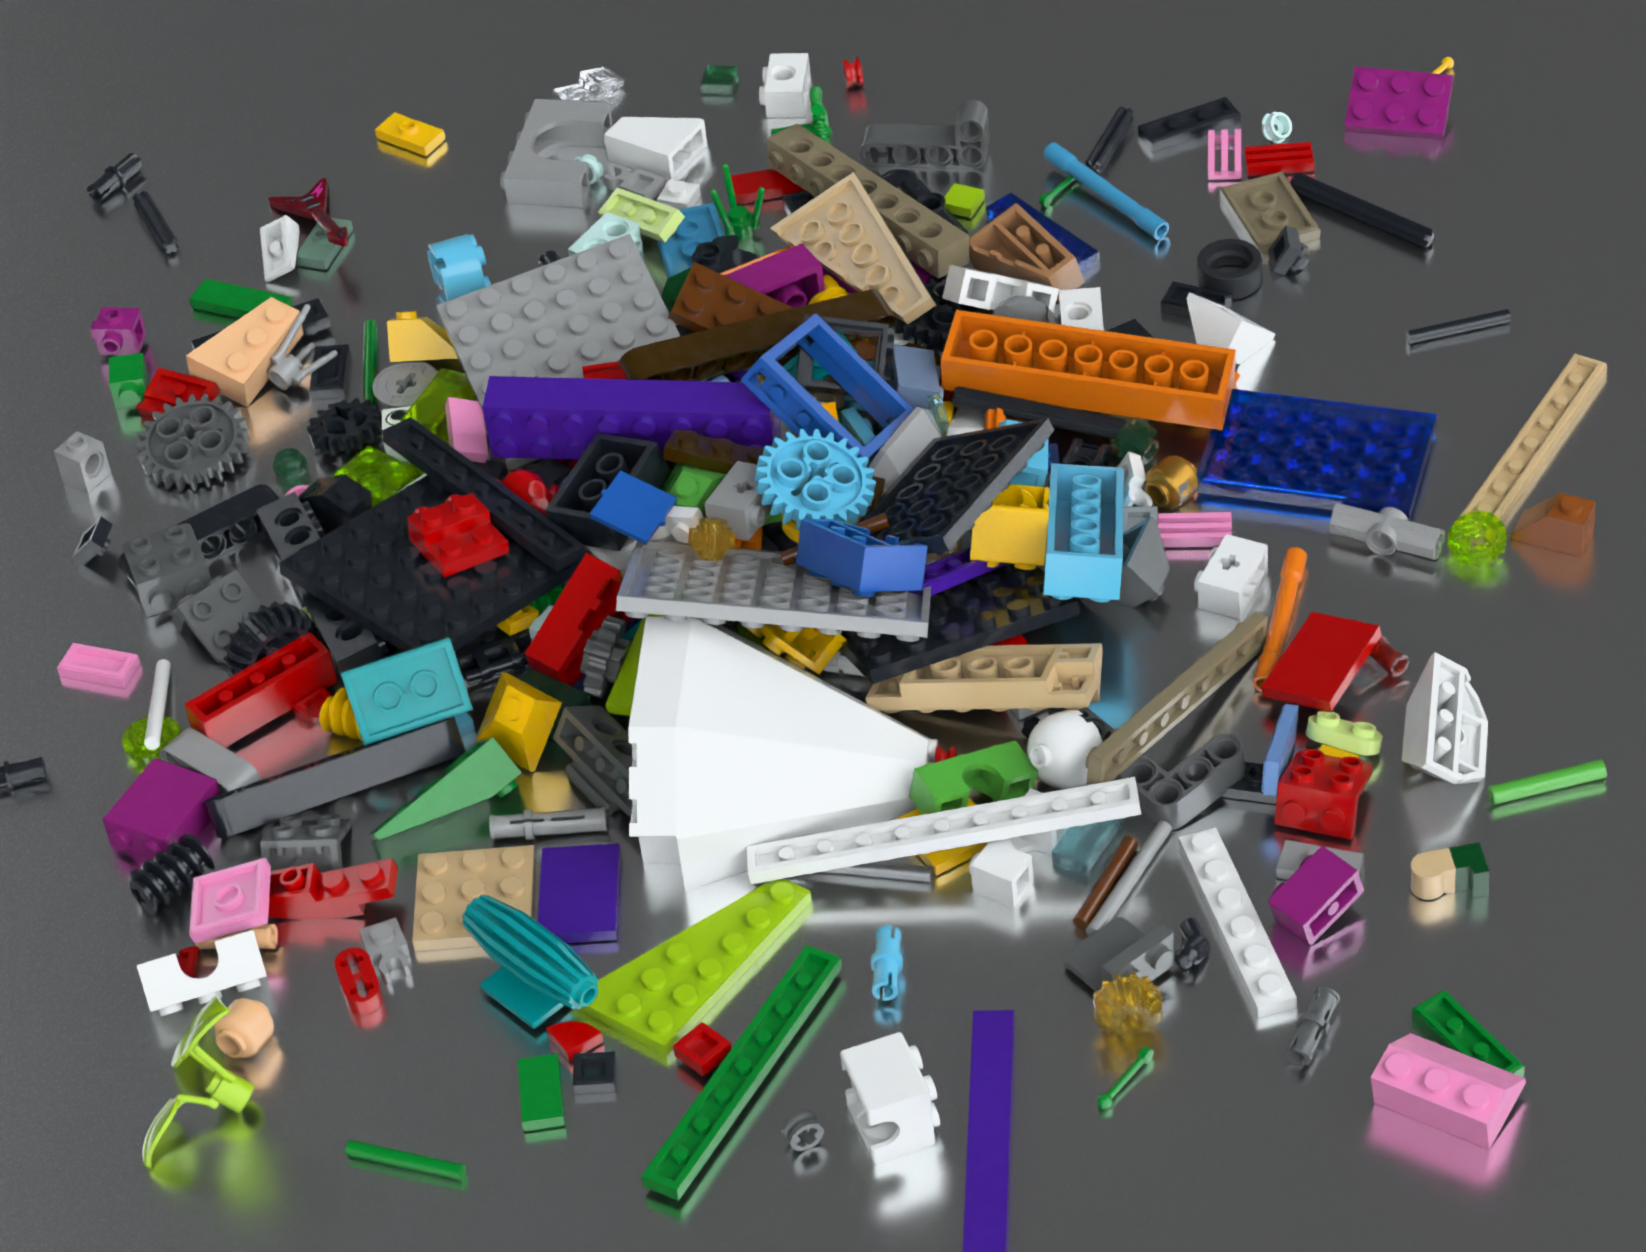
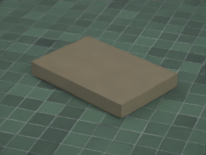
M1283 172L1220 188V198L1247 241L1253 244L1261 254L1269 252L1268 249L1285 225L1297 229L1301 243L1320 239V228Z

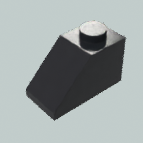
M346 474L320 478L298 496L301 504L308 501L315 517L333 530L372 508V492Z

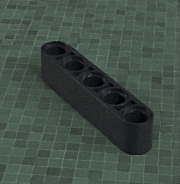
M259 484L176 525L188 523L192 526L207 563L266 534L267 532L256 510L280 498L269 486ZM123 552L119 558V567L136 587Z

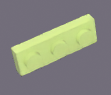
M618 187L598 211L601 217L608 212L639 223L640 234L665 243L675 233L677 227L685 218L677 208Z

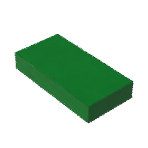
M558 1053L517 1059L523 1130L530 1131L565 1126Z

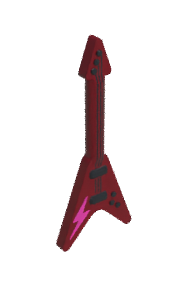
M326 178L320 179L303 196L268 198L270 207L308 219H315L327 232L329 242L343 247L348 245L347 228H340L326 213L328 196Z

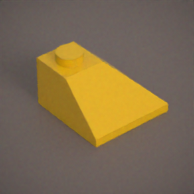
M417 311L396 312V318L387 321L390 362L458 359L446 330L428 317H417Z
M502 672L475 741L478 742L484 738L494 737L514 763L530 772H535L562 702L507 672Z

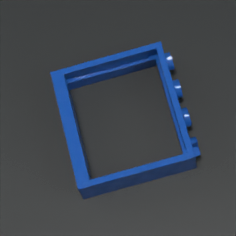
M816 313L763 354L741 378V381L797 436H799L800 429H804L808 436H813L815 429H819L822 438H826L832 432L834 433L835 442L838 443L844 438L848 439L846 448L859 447L857 458L868 457V462L878 453L880 448L914 410ZM810 336L814 342L810 344L805 338ZM799 344L885 429L863 447L777 362L780 358ZM760 373L766 378L763 383L756 378ZM891 417L894 419L892 423L888 421Z

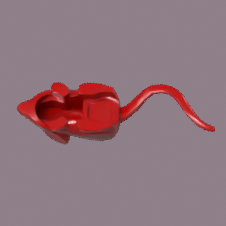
M523 469L512 471L502 481L496 479L548 518L545 509L560 489L559 486L553 484L548 489L538 474Z

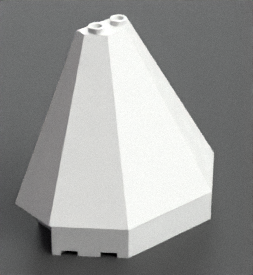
M648 616L645 620L629 721V743L632 744L633 760L632 767H629V799H632L633 803L629 823V836L639 837L643 864H681L686 893L748 871L747 846L880 823L916 809L917 807L909 797L914 768L935 762L938 740L929 739L722 625L706 624L702 621V618L687 617L685 621L676 622L666 620L664 616Z

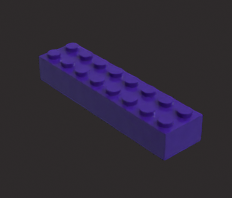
M489 376L482 406L492 457L579 460L596 433L657 442L662 454L665 444L675 429L692 430L699 435L716 439L725 438L733 443L749 447L757 446L764 448L766 445L772 447L774 438H781L779 418L743 382Z

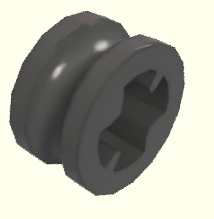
M808 1109L799 1110L791 1114L783 1122L781 1128L783 1135L788 1139L789 1145L795 1151H806L814 1147L824 1135L823 1126L817 1121L816 1115Z

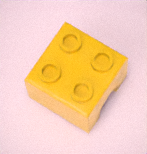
M1010 484L1006 490L1000 492L992 501V507L983 512L974 522L970 560L987 562V567H997L999 563H1011L1021 570H1033L1037 566H1044L1049 517V487Z

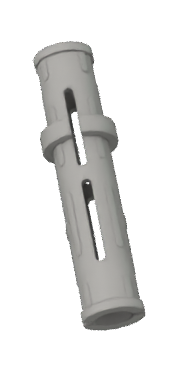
M606 807L533 813L532 809H526L524 814L489 816L491 840L525 837L526 840H534L535 836L595 831L607 832L608 828Z

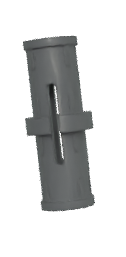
M1322 986V988L1317 987L1308 1009L1299 1016L1296 1022L1298 1029L1286 1050V1057L1292 1063L1298 1066H1304L1305 1064L1309 1066L1319 1042L1327 1037L1330 1031V1019L1340 1002V996L1335 990L1326 986Z

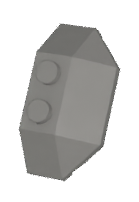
M916 407L880 448L868 468L874 469L873 476L885 479L884 488L888 489L934 438L942 437L932 411Z

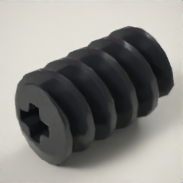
M184 834L179 837L178 843L173 842L169 844L166 852H158L155 854L154 860L149 859L142 863L141 869L136 868L132 870L129 875L130 880L128 884L137 902L153 916L157 913L154 901L157 900L164 907L170 904L166 894L168 891L174 897L179 898L182 896V892L178 884L181 883L187 889H192L193 880L191 875L193 874L195 877L205 875L203 867L206 866L214 870L215 865L204 845L196 837Z

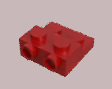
M473 493L463 496L458 494L451 495L443 504L432 508L419 507L411 516L407 517L409 541L444 578L509 553L508 540L491 524L490 511Z

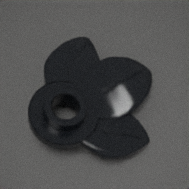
M728 235L717 237L712 242L699 244L692 255V263L696 262L717 273H721L760 258V256L739 249L738 236Z

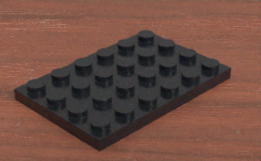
M1049 418L934 438L880 497L875 509H869L866 515L857 523L886 513L890 527L872 533L870 536L885 541L886 535L899 537L898 545L924 544L928 546L927 554L945 555L956 548V542L963 534L975 526L974 522L977 518L992 507V501L999 493L1010 486V481L1013 477L1027 467V461L1034 453L1044 447V442L1055 431Z
M1008 563L930 596L927 638L919 637V640L914 642L901 641L896 638V635L881 634L879 638H864L858 636L855 631L842 630L841 635L847 640L842 642L839 651L872 684L1080 615L1079 603L1074 597L1068 600H1059L1051 595H1043L1045 572L1038 566L1033 570H1021L1016 568L1014 564Z

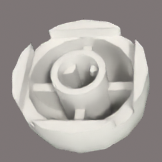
M1078 710L1056 712L1042 719L1029 735L1027 753L1031 763L1038 770L1037 777L1054 788L1069 789L1087 785L1088 769L1085 765L1086 758L1092 748L1098 747L1103 742L1096 725L1093 722L1087 723L1084 718L1079 716L1083 713Z

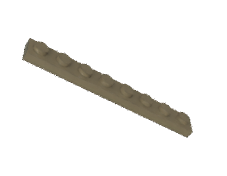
M1255 611L1246 620L1239 622L1232 632L1225 638L1218 640L1214 647L1203 657H1198L1189 669L1183 674L1177 675L1168 687L1162 692L1156 693L1147 705L1141 710L1135 711L1125 724L1120 728L1114 729L1110 736L1098 747L1092 748L1085 763L1088 769L1087 785L1114 780L1263 650L1266 640L1268 616Z

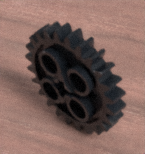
M930 278L928 284H925L923 281L922 283L936 306L908 325L896 317V321L893 324L895 326L894 332L896 334L903 333L904 341L915 339L914 344L921 345L925 343L928 350L937 346L943 352L956 310L992 315L993 309L987 310L943 299L947 278H944L942 283H937L933 278Z

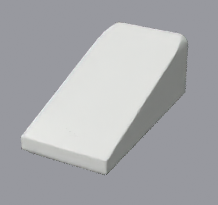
M287 215L260 228L266 282H270L295 269L300 231L299 225Z

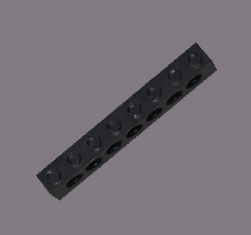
M295 491L256 510L281 561L325 535L308 501L301 504ZM293 583L340 672L382 659L384 655L390 653L384 639Z

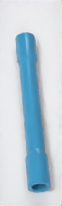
M1052 142L1045 148L1043 153L1044 159L1062 172L1068 173L1107 201L1153 238L1160 240L1167 234L1169 224L1148 208L1139 205L1078 161L1076 156L1058 143Z

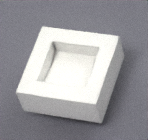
M669 179L657 198V202L679 210L694 207L701 195L700 185Z

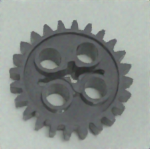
M190 394L188 402L185 403L178 397L174 407L166 403L163 404L165 412L162 414L153 411L154 422L144 421L143 424L146 431L138 432L140 442L136 443L140 464L147 476L152 475L154 483L157 484L163 480L166 489L176 483L178 491H182L186 484H190L192 490L196 491L200 482H203L207 488L210 487V479L214 477L222 482V472L234 473L232 463L242 464L241 453H248L249 451L246 443L250 441L245 418L242 417L239 408H233L231 401L223 404L220 396H217L210 402L208 394H204L200 401H196L194 395Z

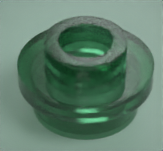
M287 448L275 455L272 467L274 474L278 478L294 480L307 471L308 462L298 449Z

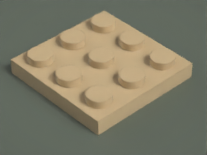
M534 845L418 854L412 937L414 951L481 947L462 925V915L465 913L467 905H470L472 900L479 898L480 895L493 897L523 911L533 918L536 866Z

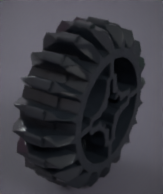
M274 601L270 607L261 605L258 613L253 614L249 612L248 619L244 623L238 622L239 629L237 632L229 634L232 642L224 646L227 655L223 658L227 667L225 671L229 677H232L309 632L320 641L317 635L318 629L302 609H298L287 602L279 604Z

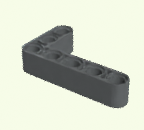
M1088 707L1078 710L1083 713L1079 716L1084 718L1087 723L1093 722L1096 725L1104 742L1114 729ZM1048 708V715L1050 716L1066 709ZM1219 734L1169 772H1166L1143 753L1114 780L1135 777L1141 813L1157 825L1161 820L1166 821L1171 825L1172 830L1184 826L1225 794L1228 787L1245 776L1246 763L1242 742L1233 734Z

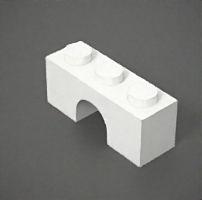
M950 265L942 298L958 304L994 310L1001 302L1011 297L1031 296L1043 302L1054 313L1059 289L1031 281Z
M1030 788L1025 796L1041 794V792ZM1073 827L988 842L981 852H977L973 856L969 865L973 892L1015 908L1034 883L1032 856L1025 852L1040 851L1054 856L1073 832Z
M249 930L214 941L218 953V963L215 970L203 978H193L186 975L179 966L176 953L137 964L150 1012L159 1010L160 1016L183 1010L182 1002L198 998L199 1004L209 1002L214 996L222 998L220 990L236 986L237 991L242 992L261 986L259 978L267 975L254 931Z

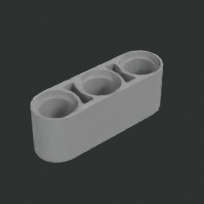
M192 728L185 729L159 751V757L162 761L217 779L221 794L262 780L256 768L247 760Z

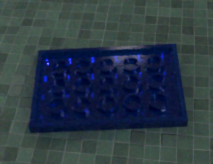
M1232 389L1223 429H1211L1196 473L1198 477L1196 492L1333 510L1337 503L1379 513L1382 508L1393 507L1402 511L1410 520L1436 429L1437 414Z

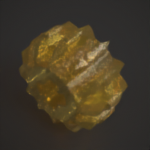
M1132 972L1128 977L1122 978L1117 974L1113 982L1102 981L1101 990L1094 992V1018L1099 1028L1105 1031L1107 1037L1117 1035L1121 1041H1124L1128 1036L1134 1035L1139 1040L1140 1033L1154 1032V1025L1162 1021L1163 1000L1161 992L1151 982L1149 976L1139 978L1135 972Z

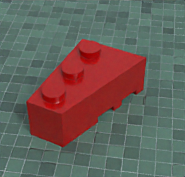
M586 552L525 652L535 676L568 693L584 675V673L580 672L586 642L592 636L593 630L599 631V628H602L603 620L607 618V615L625 620L627 622L626 626L631 622L632 617L626 616L623 611H616L617 594L623 581L619 569Z

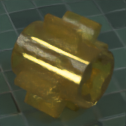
M713 517L700 518L699 525H696V528H689L688 546L693 547V550H697V558L710 561L723 560L727 550L735 549L736 532L731 531V528H727V521L724 519Z

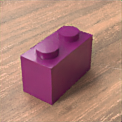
M1322 845L1313 855L1307 856L1301 862L1299 869L1286 882L1279 884L1275 888L1268 903L1275 921L1304 943L1311 946L1365 890L1358 870Z

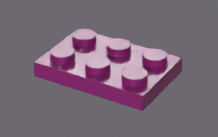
M1355 66L1344 124L1345 131L1444 140L1454 83L1453 75Z

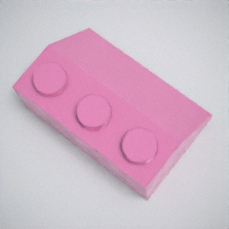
M1412 1033L1388 1045L1370 1077L1375 1104L1490 1150L1526 1084V1078Z

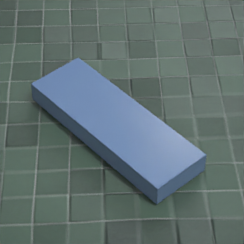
M1285 704L1282 707L1263 762L1261 791L1263 795L1277 797L1278 782L1286 770L1296 741L1298 705Z

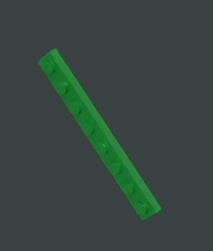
M805 945L641 1175L643 1187L678 1201L841 971V957Z

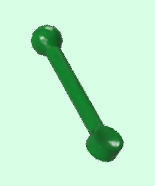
M1070 175L1050 193H1043L1039 199V204L1049 207L1052 199L1072 183L1075 178Z
M1147 1046L1140 1050L1138 1058L1110 1090L1097 1097L1096 1103L1100 1109L1106 1110L1112 1106V1099L1143 1064H1148L1151 1061L1154 1050Z

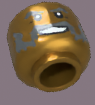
M1169 455L1146 473L1145 492L1151 497L1153 504L1158 507L1175 509L1194 495L1198 488V477L1194 465L1179 456Z

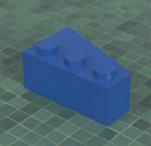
M801 519L796 564L809 569L812 576L831 579V584L834 586L851 588L854 595L874 597L875 592L922 590L928 546L920 543H915V545H898L899 537L886 535L885 541L870 536V529L835 519Z

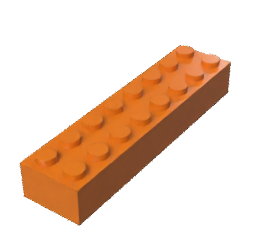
M956 310L941 357V385L944 390L954 391L956 387L960 386L1065 408L1222 430L1235 380L1236 350Z

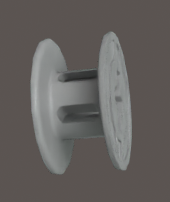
M421 361L395 363L383 369L374 379L372 388L374 396L380 401L379 411L381 415L384 409L416 405L420 424L426 428L434 424L443 415L445 410L444 396L438 392L441 382L439 372L430 364Z

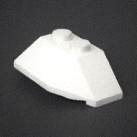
M1436 652L1430 656L1406 705L1401 761L1434 778L1454 785L1480 782L1485 777L1488 734L1487 717L1477 693L1469 683L1471 677L1468 670Z

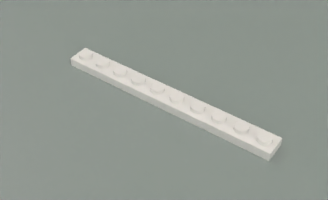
M1135 777L747 846L749 879L751 884L1141 815Z

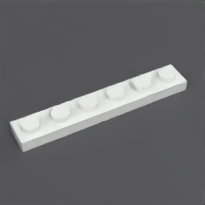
M1217 828L1178 837L1182 856L1257 1018L1296 1009L1297 997Z

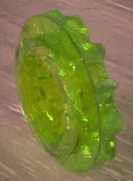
M1474 511L1461 516L1453 523L1448 533L1447 543L1453 558L1458 560L1464 567L1470 565L1480 569L1482 565L1487 563L1494 564L1496 558L1501 553H1505L1508 536L1504 524L1497 516L1484 511ZM1484 532L1483 537L1489 545L1478 544L1472 550V542L1467 537L1478 538Z
M148 716L132 723L122 736V746L125 754H129L133 761L143 759L146 764H149L154 758L160 759L159 751L181 734V728L174 719L167 716L163 717L160 744L154 750L146 748L144 744Z

